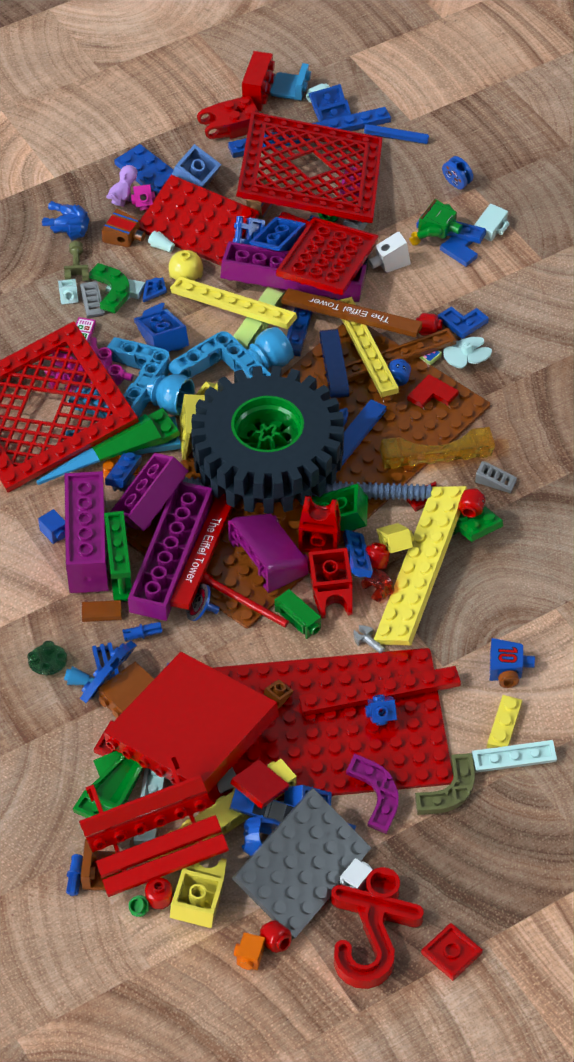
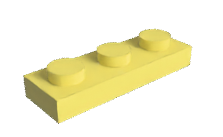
M502 695L487 748L509 746L522 705L521 699Z

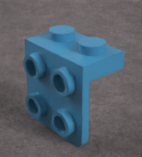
M302 63L299 75L278 72L270 95L302 101L304 92L307 91L308 81L311 79L309 64Z

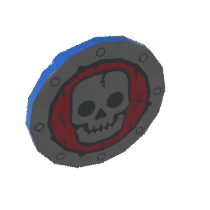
M200 584L190 609H186L187 618L191 621H197L201 618L205 610L215 614L219 612L220 607L211 604L209 601L211 591L207 584Z

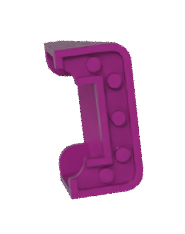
M269 513L242 516L228 521L230 543L233 547H243L258 567L259 576L265 578L266 583L263 584V587L268 593L308 574V557L305 554L303 555L280 526L275 515L272 516Z

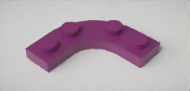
M354 754L346 774L370 785L377 796V803L367 826L387 834L398 808V789L393 781V777L385 768L369 759Z

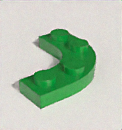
M97 263L89 272V278L105 283L111 288L107 296L100 302V309L116 313L129 297V281L120 270Z

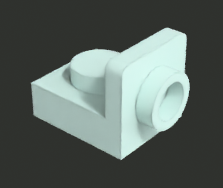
M76 279L58 281L61 304L77 303Z

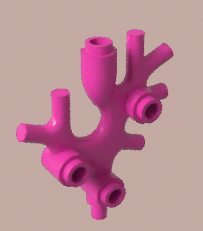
M91 337L90 346L115 384L118 386L123 380L132 381L133 374L127 373L120 365H112V351L106 347L98 349L97 338ZM61 352L58 355L60 358H66L67 354ZM56 361L54 366L62 368L64 362ZM68 363L66 368L74 370L76 364ZM79 365V368H78L77 371H82V372H84V370L82 369L81 365ZM52 372L50 376H54L57 379L59 372ZM64 373L62 380H70L72 374ZM75 375L73 381L81 382L83 376ZM49 382L48 387L53 389L55 383ZM71 385L69 392L76 390L80 386Z

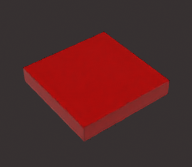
M259 759L233 777L230 784L261 809L289 788V784Z
M452 923L447 925L421 950V954L452 981L483 953V949Z

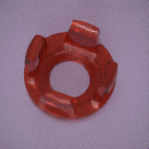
M373 569L371 578L366 577L361 581L363 589H367L372 585L376 588L371 596V599L376 602H380L381 599H385L386 596L394 593L391 578L381 570Z

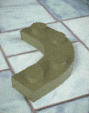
M472 753L451 755L454 777L448 787L434 792L415 793L417 815L449 812L461 806L469 798L475 780Z

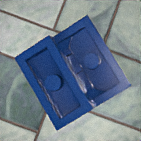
M341 84L309 93L319 122L351 115Z

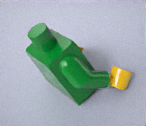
M434 199L419 219L418 232H412V237L409 238L411 244L417 245L421 242V239L426 237H439L443 239L446 238L450 231L459 234L462 230V224L456 222L457 212L450 204H443Z

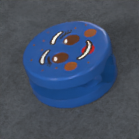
M453 156L442 166L446 180L457 189H463L473 181L474 176L470 166L458 156Z

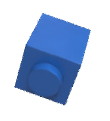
M54 509L38 518L40 531L52 544L65 538V520Z

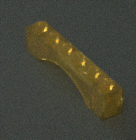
M490 427L471 429L465 436L452 443L436 446L416 444L401 437L382 439L379 451L384 468H398L400 466H416L417 464L425 463L433 464L441 461L451 462L458 459L468 460L475 457L485 458L492 456L495 443Z

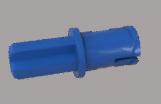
M160 622L147 625L139 624L140 626L122 629L125 642L138 638L145 639L144 637L160 634L163 631Z
M80 854L72 855L70 870L67 872L66 893L70 896L79 894L83 856Z

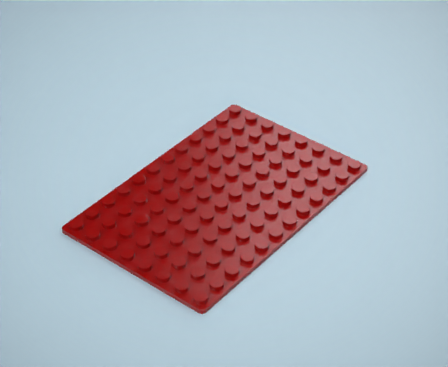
M429 648L212 667L261 694H264L265 688L278 679L293 690V694L278 709V717L232 766L236 775L258 759L266 766L273 761L277 762L282 759L296 775V786L305 785L332 792V796L375 792L367 783L346 774L354 754H357L385 768L393 777L398 790L450 785L453 780L438 691L395 699L397 720L388 721V724L376 725V723H372L370 718L366 717L365 706L368 704L303 716L299 702V695L434 670L431 650ZM215 785L208 793L212 805L215 804L218 798L227 796L232 790L220 794L217 785ZM284 794L276 800L284 801Z

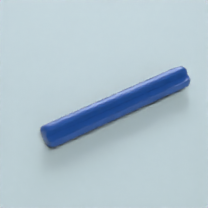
M366 124L364 127V133L368 135L428 144L429 135L370 124Z

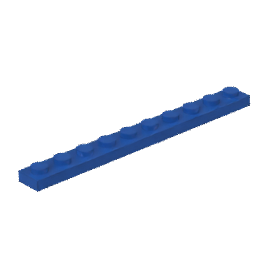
M381 107L312 124L354 131L363 129L366 124L381 125L391 122V117L386 107ZM282 136L277 138L280 141L285 140ZM247 138L228 142V148L233 158L244 155ZM273 140L268 141L271 145L276 143ZM299 140L294 141L296 144L301 143Z

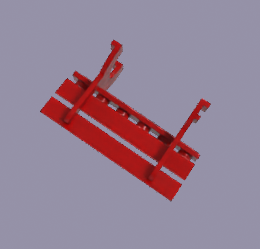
M175 754L166 756L176 784L104 811L94 784L85 787L91 802L95 801L99 814L79 821L90 849L93 853L113 845L116 852L113 855L96 861L101 878L122 871L119 874L102 880L108 897L229 851L223 834L203 841L205 838L221 833L222 830L216 815L196 822L194 813L212 807V803L201 775L180 782L176 771L180 767ZM186 816L190 817L192 824L120 851L119 842L162 827L178 819H183ZM197 841L199 842V843H197V844L191 845V846L186 847V848H184V849L178 850V851L173 852V853H171V854H168V855H166V856L160 857V858L155 859V860H153V861L147 862V863H145V864H142V865H140V866H137V867H134V868H132V869L127 870V868L133 867V866L138 865V864H140V863H143V862H146V861L151 860V859H153V858L159 857V856H161V855H164V854L169 853V852H171V851L177 850V849L182 848V847H184V846L190 845V844L195 843V842H197Z

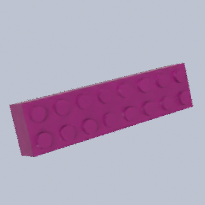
M230 241L227 244L221 264L220 278L244 282L246 284H257L263 287H274L281 290L290 288L332 299L352 297L354 302L360 301L367 265H362L342 296L276 276L277 268L289 253L287 251H276Z
M182 482L168 499L129 594L128 606L130 613L167 621L172 609L170 600L212 507V488Z

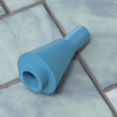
M74 666L71 669L67 668L64 677L67 685H86L88 681L91 683L94 679Z

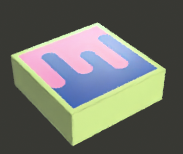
M438 350L419 358L432 365L441 357L442 352Z

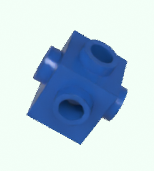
M380 694L374 695L373 699H368L365 712L366 717L370 718L372 723L385 725L388 724V721L397 720L395 699L392 696L385 697V695Z

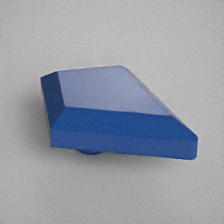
M163 277L146 280L143 302L167 293Z

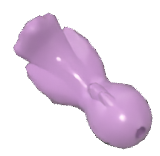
M126 165L120 170V181L109 190L106 198L112 199V204L124 206L126 201L131 202L129 198L131 195L130 186L137 179L138 175L137 169L132 165Z

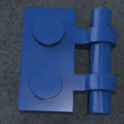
M236 216V223H234L235 238H233V242L250 245V241L265 227V220L247 218L245 224L243 223L242 216ZM242 230H246L245 239H242Z

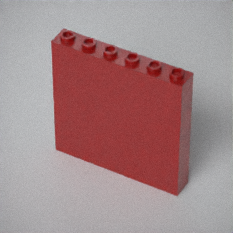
M180 651L103 733L108 748L122 753L127 759L138 762L143 768H149L159 777H165L170 780L172 784H176L166 756L175 754L180 767L176 769L180 782L201 775L206 791L209 793L278 717L279 712L276 701Z

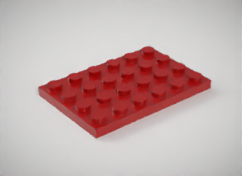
M171 174L153 200V204L149 206L139 221V228L148 235H151L153 231H160L175 244V247L182 250H191L197 253L199 257L221 266L229 241L233 242V238H235L234 223H236V216H242L243 223L246 224L247 218L257 219L260 214L259 211ZM242 230V239H244L246 230Z
M313 217L277 268L276 276L343 296L377 244L379 235Z

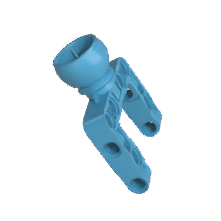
M277 327L267 328L256 337L255 343L249 345V349H245L230 333L221 331L174 359L169 364L168 370L171 374H181L190 379L223 360L234 372L243 369L247 378L253 377V367L262 366L263 376H271L268 369H272V366H281L282 368L293 359L294 353L288 338Z
M117 337L113 338L106 347L112 351V361L141 369L134 383L130 384L123 394L137 417L140 416L150 401L153 405L159 406L160 409L163 407L167 414L180 416L184 394L194 395L195 387L193 380L184 375L172 374L168 376L170 373L168 366L171 363L169 352L165 349ZM83 388L81 393L89 394L91 388ZM95 390L93 395L100 396L98 391ZM71 396L68 403H73L75 397ZM79 397L77 404L85 405L87 398ZM91 399L89 406L97 407L99 400ZM103 401L101 407L108 408L105 402ZM75 408V410L83 411V409ZM87 410L86 413L94 415L95 411ZM99 411L97 417L106 418L108 412Z

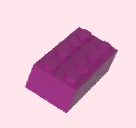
M154 453L110 512L124 511L125 526L144 531L151 525V521L156 514L162 510L167 499L174 494L176 487L184 481L188 470L175 457Z

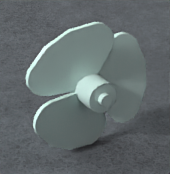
M469 337L456 341L455 345L446 347L443 353L444 359L450 365L456 368H464L467 366V361L471 364L486 361L491 356L492 349L489 347L478 348L484 344L482 337Z

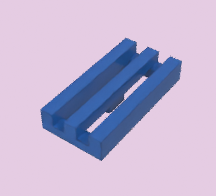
M111 642L107 643L108 645L106 646L104 644H100V647L92 646L97 668L101 666L98 657L99 652L102 653L104 665L108 662L105 651H109L111 655L113 652ZM118 667L114 670V674H111L107 678V680L112 679L119 673Z

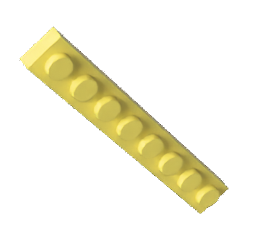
M179 277L170 287L171 293L281 328L288 329L297 319L296 312L183 277Z
M352 297L337 300L355 305ZM341 319L381 398L399 393V387L367 326Z

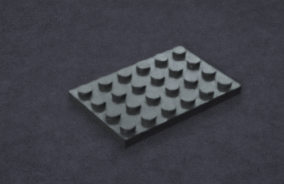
M312 788L232 879L272 920L278 921L291 931L292 940L298 936L331 897L333 887L341 885L340 876L355 858L361 861L370 851L371 847Z

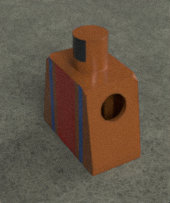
M116 209L101 230L102 242L129 247L135 239L143 241L146 232L140 230L137 218Z

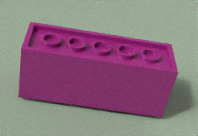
M103 471L64 473L65 547L69 593L109 591L107 535L104 513H106V495Z

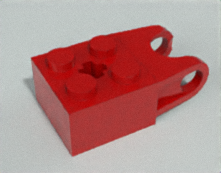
M250 95L204 108L197 114V120L200 124H210L205 128L207 138L229 137L233 139L247 135L251 112L259 113ZM204 114H209L207 118L201 119ZM217 129L215 133L209 134L211 130Z
M305 496L299 523L300 552L308 553L338 549L341 521L338 500L332 499L329 505L319 506L312 501L310 496Z
M347 548L308 552L313 597L321 619L326 618V608L333 603L342 605L347 615H352V575Z

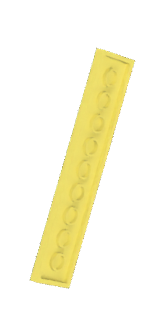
M466 486L432 487L431 497L427 499L413 535V547L407 551L374 640L381 645H412L461 513L458 508L462 493L467 490Z

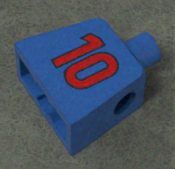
M495 638L491 639L489 681H498V676L505 671L517 672L520 679L522 678L523 667H535V656L523 655L522 644Z

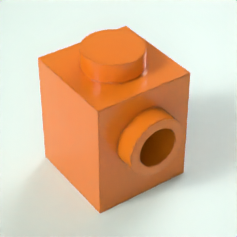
M243 933L240 944L237 943L234 950L238 966L246 970H258L265 950V937Z

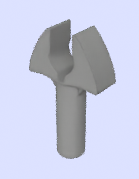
M359 625V631L364 635L358 634L355 630L353 631L354 640L358 646L361 643H367L379 653L385 651V647L371 637L373 628Z

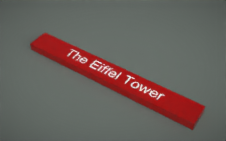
M224 494L219 499L215 498L170 600L171 607L188 610L191 607L233 510L232 506L227 505L226 495Z

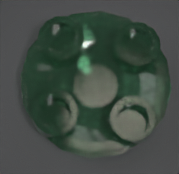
M45 641L27 655L29 667L40 675H52L61 671L66 666L68 660L64 649L54 645L52 641Z

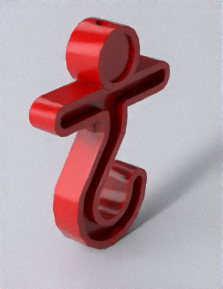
M380 867L372 870L366 878V891L344 885H336L331 892V902L334 907L359 914L363 929L376 957L375 961L371 964L360 965L352 958V946L349 941L340 940L335 944L334 967L337 975L346 984L355 988L370 989L379 986L389 978L394 969L395 950L383 924L385 920L414 928L419 927L423 923L424 910L420 905L398 899L400 879L398 874L392 869Z

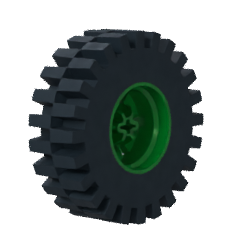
M262 366L253 367V377L247 378L243 369L234 372V384L224 376L218 380V391L209 387L205 391V401L199 399L196 403V414H192L191 419L195 471L200 473L201 483L205 487L211 485L214 497L219 499L226 493L227 505L235 508L242 498L244 499L245 511L254 512L256 503L259 502L264 505V513L271 514L273 513L274 503L281 502L284 512L293 510L294 498H297L303 506L305 496L311 497V492H313L318 497H321L326 492V483L333 485L336 481V473L342 468V456L344 453L343 413L339 412V402L336 397L330 399V390L325 385L317 389L316 378L309 375L300 383V371L291 369L287 378L282 377L281 366H272L271 376H263Z

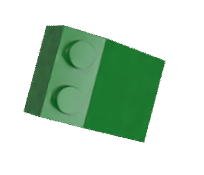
M359 484L325 493L321 497H312V501L319 506L329 505L332 499L338 500L341 514L340 531H352L367 526L368 497Z

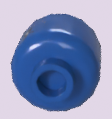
M403 359L391 361L388 368L397 386L407 384L411 374L410 365Z

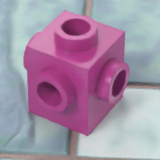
M150 184L133 187L134 194L131 195L132 205L140 208V211L147 210L153 204L155 192H151ZM145 196L146 200L143 201L140 197Z

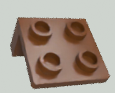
M86 839L81 869L82 890L106 891L102 880L119 874L122 871L101 878L96 861L113 855L116 852L95 851L92 853Z

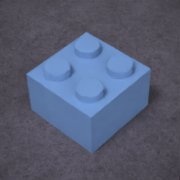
M194 144L175 165L172 175L206 188L217 175L222 164Z

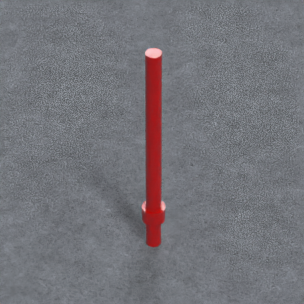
M205 572L201 581L202 584L215 588L284 628L289 624L288 620L216 581L210 574Z

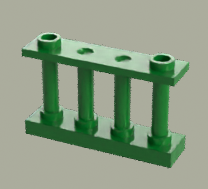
M124 511L104 513L113 599L126 602L132 589Z

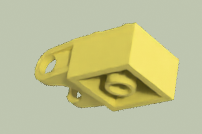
M221 858L218 864L212 868H205L196 863L182 869L171 903L170 918L212 928L222 895L227 859Z

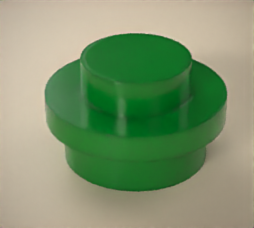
M142 895L133 897L128 905L131 914L136 917L145 916L150 907L148 900Z

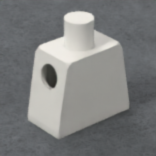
M400 232L375 246L377 256L369 259L372 269L381 266L387 273L411 264L407 242Z

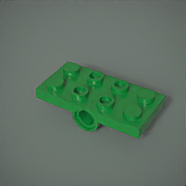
M484 505L482 513L473 518L466 517L461 512L453 535L460 532L473 542L503 527V520Z

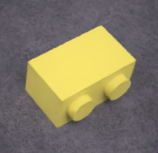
M399 523L376 529L379 543L386 545L390 553L413 547L412 541H414L412 531Z

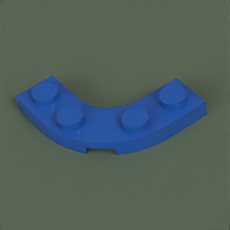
M129 641L126 644L122 643L119 647H116L110 655L112 658L103 668L99 666L93 673L95 677L91 683L88 681L81 690L83 692L80 697L85 703L89 702L111 673L128 659L137 646L133 641Z

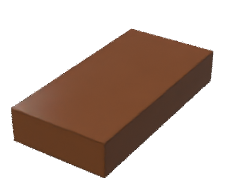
M121 600L82 602V622L122 620Z

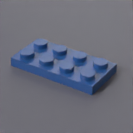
M141 144L114 159L115 165L120 169L126 165L134 166L138 172L135 181L140 185L150 184L151 192L154 191L155 196L158 195L173 172L171 167Z

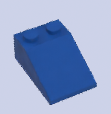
M275 217L250 241V245L276 251H290L305 230L306 223Z
M168 309L134 318V322L147 345L165 349L168 352L173 350L179 351L189 346L186 326ZM161 313V316L152 317L150 320L143 322L140 321Z

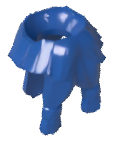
M54 201L48 204L49 210L60 211L63 215L51 219L44 217L42 219V226H50L54 233H67L71 242L85 236L90 219L87 214L88 212L80 205L76 206L75 204L62 205Z
M263 815L250 817L245 820L243 832L245 839L244 844L241 846L243 851L252 856L262 844L260 833L270 835L281 822L272 818H264Z

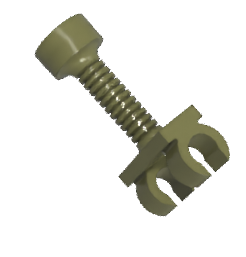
M73 241L69 244V252L73 255V265L64 266L65 280L72 279V275H82L83 281H89L88 265H80V254L83 253V244L79 241Z

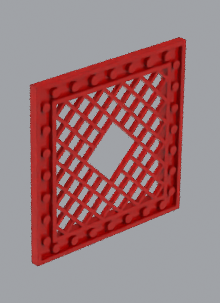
M251 112L236 197L357 220L363 223H372L383 138ZM282 136L285 140L280 141L277 138ZM273 140L276 143L271 145L268 141ZM299 140L301 143L296 144L294 141ZM290 143L292 147L288 148L284 144ZM315 143L318 147L313 148L310 144ZM280 146L284 150L278 151L275 147ZM306 146L309 150L304 151L301 147ZM331 146L335 150L330 151L327 149V147ZM271 149L274 153L269 154L266 151ZM297 149L300 153L295 154L292 151ZM322 149L326 153L320 154L318 151ZM348 149L351 153L346 154L343 151ZM288 153L291 156L286 158L283 154ZM314 153L332 170L309 178L291 160ZM339 153L342 156L338 158L334 154ZM279 156L282 160L277 161L274 157ZM330 156L333 160L328 161L325 157ZM356 156L359 160L354 161L351 157ZM269 159L273 163L267 164L265 160ZM345 159H346V160H348L350 163L345 164V163L342 162V160H345ZM287 163L289 166L284 168L281 164ZM338 163L341 166L336 168L333 164ZM277 166L280 170L275 171L272 167ZM354 166L357 170L353 171L349 167ZM267 169L271 173L266 175L263 171ZM293 169L297 173L292 175L289 171ZM345 169L349 173L343 174L341 170ZM285 173L287 177L283 178L279 174ZM337 173V174L339 175V177H336V178H335V177H334L333 175H331V174ZM275 176L279 180L273 181L271 177ZM301 176L305 180L299 181L296 177ZM327 176L331 180L325 181L322 177ZM353 176L356 180L351 181L348 177ZM266 179L269 183L264 185L261 181ZM292 179L295 183L291 185L287 181ZM318 179L321 183L316 184L313 181ZM344 179L347 183L342 184L339 181ZM283 183L286 187L281 188L278 184ZM309 183L312 187L307 188L304 184ZM335 183L338 187L333 188L330 184ZM300 186L303 190L298 192L295 187ZM326 186L329 190L324 191L321 187ZM352 186L355 190L350 191L347 187ZM317 190L320 193L315 195L312 191ZM343 190L346 193L341 195L338 191ZM334 193L337 197L332 198L328 194ZM350 196L354 200L349 202L346 197Z
M74 321L0 360V381L7 378L6 382H0V386H4L0 393V408L7 409L5 415H0V419H3L0 425V435L2 431L10 432L8 438L0 437L1 442H6L4 448L0 444V481L7 493L139 422L137 415ZM60 351L68 352L66 358L58 357ZM72 353L77 360L70 359ZM44 360L52 361L50 367L42 366ZM56 361L64 362L62 368H54ZM67 364H76L74 370L66 369ZM79 365H81V367H82V369L84 370V372H82V371H77L78 368H79ZM28 368L36 369L34 375H26ZM39 371H48L46 377L38 376ZM52 372H59L57 379L50 378ZM63 374H72L70 380H62ZM75 375L83 376L82 381H73ZM12 377L20 378L18 384L10 383ZM87 377L90 379V381L92 382V384H90V383H85L86 380H87ZM24 378L32 379L29 386L22 385ZM35 381H44L42 387H34ZM47 382L55 383L54 388H45ZM59 384H67L66 390H57ZM71 385L80 386L77 393L69 392ZM8 387L16 388L13 394H6ZM83 387L91 388L90 393H81ZM19 389L27 390L26 395H17ZM95 389L98 391L100 396L93 395ZM31 391L63 395L53 422L21 418ZM67 396H74V402H65ZM4 397L11 398L9 405L1 404ZM79 397L87 398L85 405L77 404ZM15 399L23 400L21 407L13 406ZM91 399L99 400L97 407L89 406ZM103 401L105 402L108 408L101 407ZM63 406L71 407L69 414L61 413ZM75 408L83 409L81 415H74L73 412ZM18 410L17 417L9 416L10 411ZM87 410L95 411L93 417L85 416ZM99 411L108 412L106 418H97ZM66 417L65 424L57 423L58 418ZM71 418L79 419L77 426L69 425ZM7 420L15 421L12 428L4 427ZM83 420L91 421L88 428L81 427ZM19 422L26 423L24 429L16 428ZM30 424H37V430H28ZM43 425L51 426L48 433L40 432ZM55 427L63 428L60 435L52 434ZM66 430H75L73 436H64ZM14 432L22 433L20 440L12 439ZM26 434L34 435L32 442L24 441ZM38 436L46 437L44 444L36 443ZM50 438L58 439L57 444L49 445ZM10 443L18 444L15 451L7 450ZM22 445L30 446L27 453L20 452ZM40 447L42 450L40 454H33V448ZM7 454L13 455L12 460L9 459ZM17 456H25L24 462H15Z

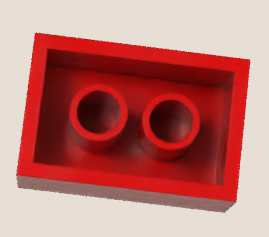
M253 51L242 81V97L250 95L258 111H262L263 105L267 104V94H270L272 88L271 83L275 79V73H273L275 61H273V54Z

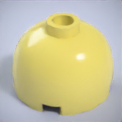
M191 250L176 252L171 257L168 266L169 276L171 279H175V281L179 277L195 281L198 278L200 279L204 272L202 259Z

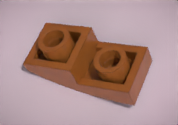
M278 679L265 688L263 695L276 701L279 709L293 694V690Z

